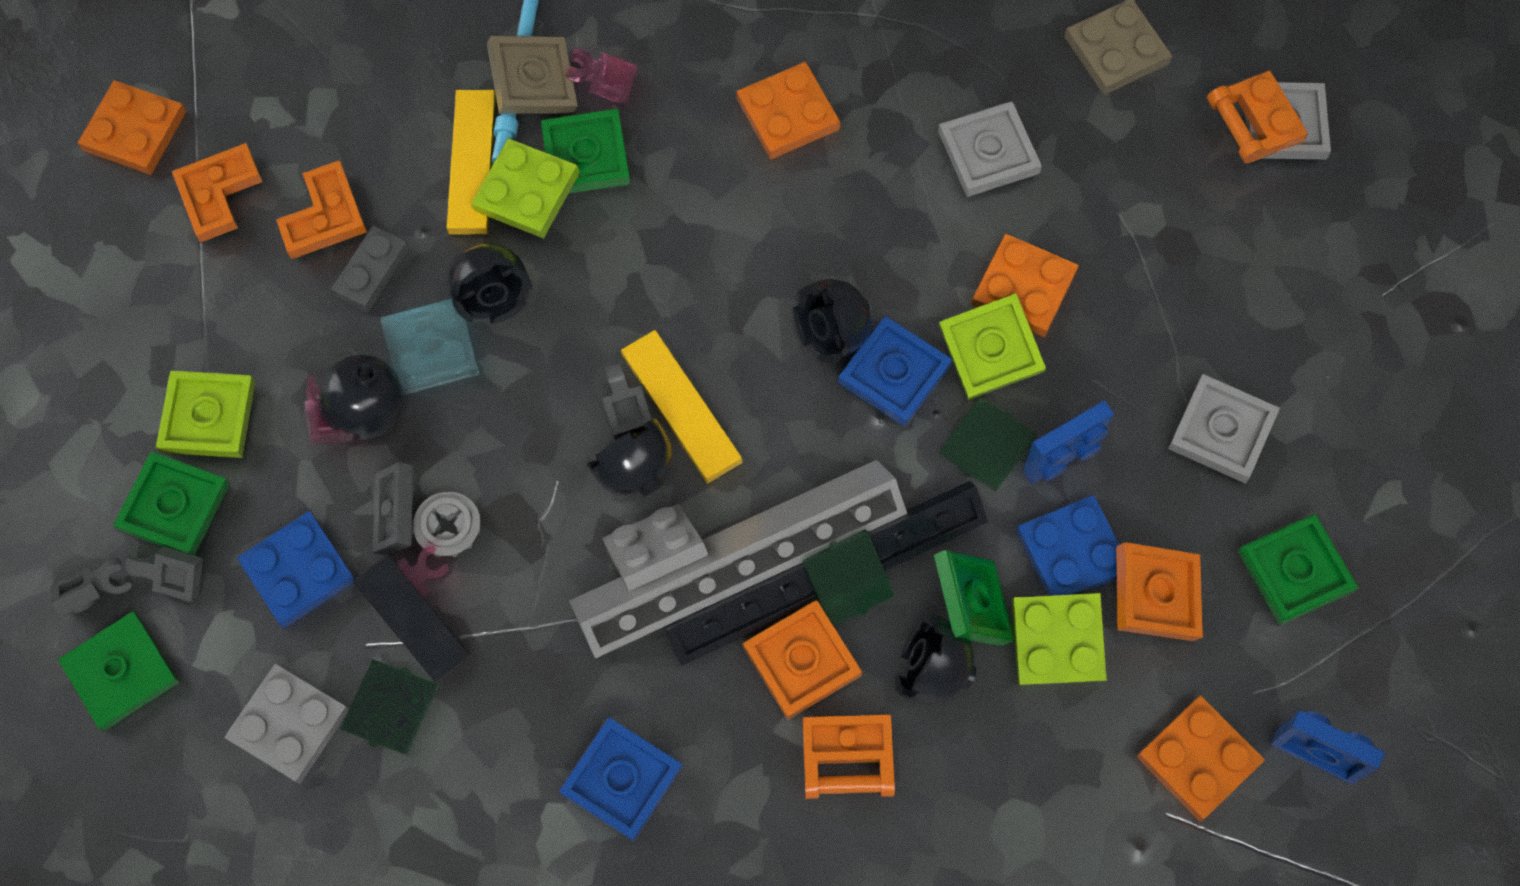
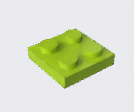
M508 138L471 205L478 213L544 239L580 171L576 164Z
M1016 293L939 322V328L968 400L1043 373L1046 370Z
M170 371L156 442L157 450L160 453L243 458L256 383L252 375Z
M1100 593L1011 598L1017 685L1107 681Z

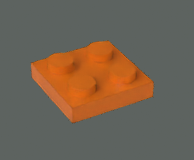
M806 61L736 91L737 101L770 160L840 130V120Z
M113 80L77 144L84 152L152 175L187 111L182 103Z
M1005 233L972 299L971 305L978 308L1016 293L1031 332L1045 338L1077 273L1079 265Z
M1127 542L1116 546L1117 630L1187 641H1196L1203 638L1200 554Z
M817 600L743 643L745 652L787 720L862 676L860 667Z
M1201 695L1136 756L1199 822H1202L1265 761Z

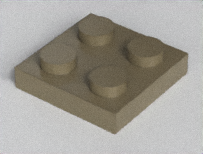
M1126 0L1066 28L1064 36L1103 95L1169 65L1172 58L1171 53L1134 0Z
M490 36L487 42V49L499 114L574 113L578 104L565 37Z

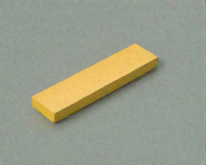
M456 90L446 227L449 235H488L489 217L476 212L471 203L492 167L493 131L496 113L495 90Z
M656 330L620 350L622 357L707 484L743 463L742 457Z

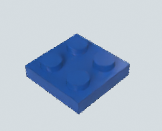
M884 316L838 376V384L906 427L952 366L953 359L887 316Z
M1105 400L1032 443L1023 469L1031 484L1042 478L1046 481L1055 479L1067 469L1066 464L1078 457L1081 461L1087 460L1102 448L1101 442L1109 433L1107 429L1114 416L1113 411Z
M1094 495L1017 527L1016 533L1048 596L1083 594L1117 579L1116 546L1119 543Z
M310 511L237 557V560L283 629L353 584L355 580Z
M1299 710L1276 729L1270 745L1351 785L1379 769L1385 754L1384 751L1374 747V742L1365 735L1352 731L1345 733L1331 726V721L1327 717L1313 711L1302 712Z
M608 717L559 790V793L629 840L635 842L682 770L683 765Z

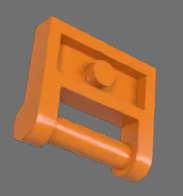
M1270 70L1229 87L1220 86L1211 91L1206 97L1211 108L1218 110L1239 145L1238 153L1245 164L1304 142L1308 135L1307 130ZM1233 103H1239L1260 140H1254Z
M891 715L803 717L805 799H819V794L880 792L881 797H893L895 795ZM879 762V775L818 776V764Z

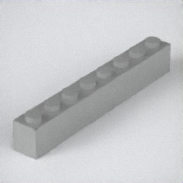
M875 460L703 539L702 541L708 556L630 592L620 577L570 600L569 603L596 659L907 514L896 478L878 460Z

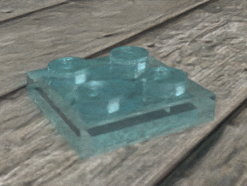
M451 299L380 318L392 368L399 377L403 387V395L480 374L467 322L457 314Z

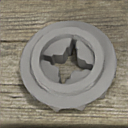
M457 492L437 493L427 498L417 509L413 519L414 535L423 550L434 554L438 558L440 556L457 557L460 552L472 548L474 540L480 534L481 516L475 504L465 495ZM436 515L448 521L454 517L457 518L454 524L458 535L451 534L449 531L438 534L441 526Z

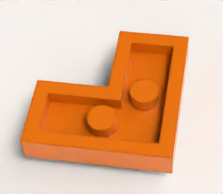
M247 143L172 171L192 227L200 243L237 229L238 226L226 196L263 182Z
M340 160L302 173L314 206L276 219L291 260L367 233Z

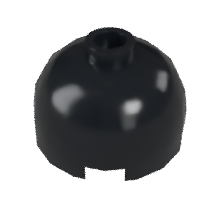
M489 243L471 247L456 258L449 272L448 289L452 304L459 316L472 323L473 318H490V322L493 324L513 317L526 305L524 298L529 289L532 290V283L519 256L504 246Z
M825 279L798 290L797 294L800 295V304L793 307L795 327L805 346L812 344L820 353L817 358L818 360L832 364L854 354L862 347L870 334L871 314L868 301L857 288L845 281Z
M368 355L349 356L331 366L324 376L320 386L318 408L322 419L337 433H339L340 428L348 433L359 434L358 439L365 440L379 437L394 427L396 419L401 413L403 387L396 372L386 362Z
M657 419L646 422L643 425L646 430L638 435L637 433L630 434V432L599 452L595 456L597 460H592L586 464L597 481L606 490L621 496H630L640 492L643 498L665 485L661 477L671 467L673 451L670 440Z
M931 614V623L919 622L902 650L900 657L908 660L903 677L895 675V690L898 694L925 705L943 704L952 700L961 690L969 689L976 676V667L973 666L974 653L971 641L966 638L955 637L950 621Z

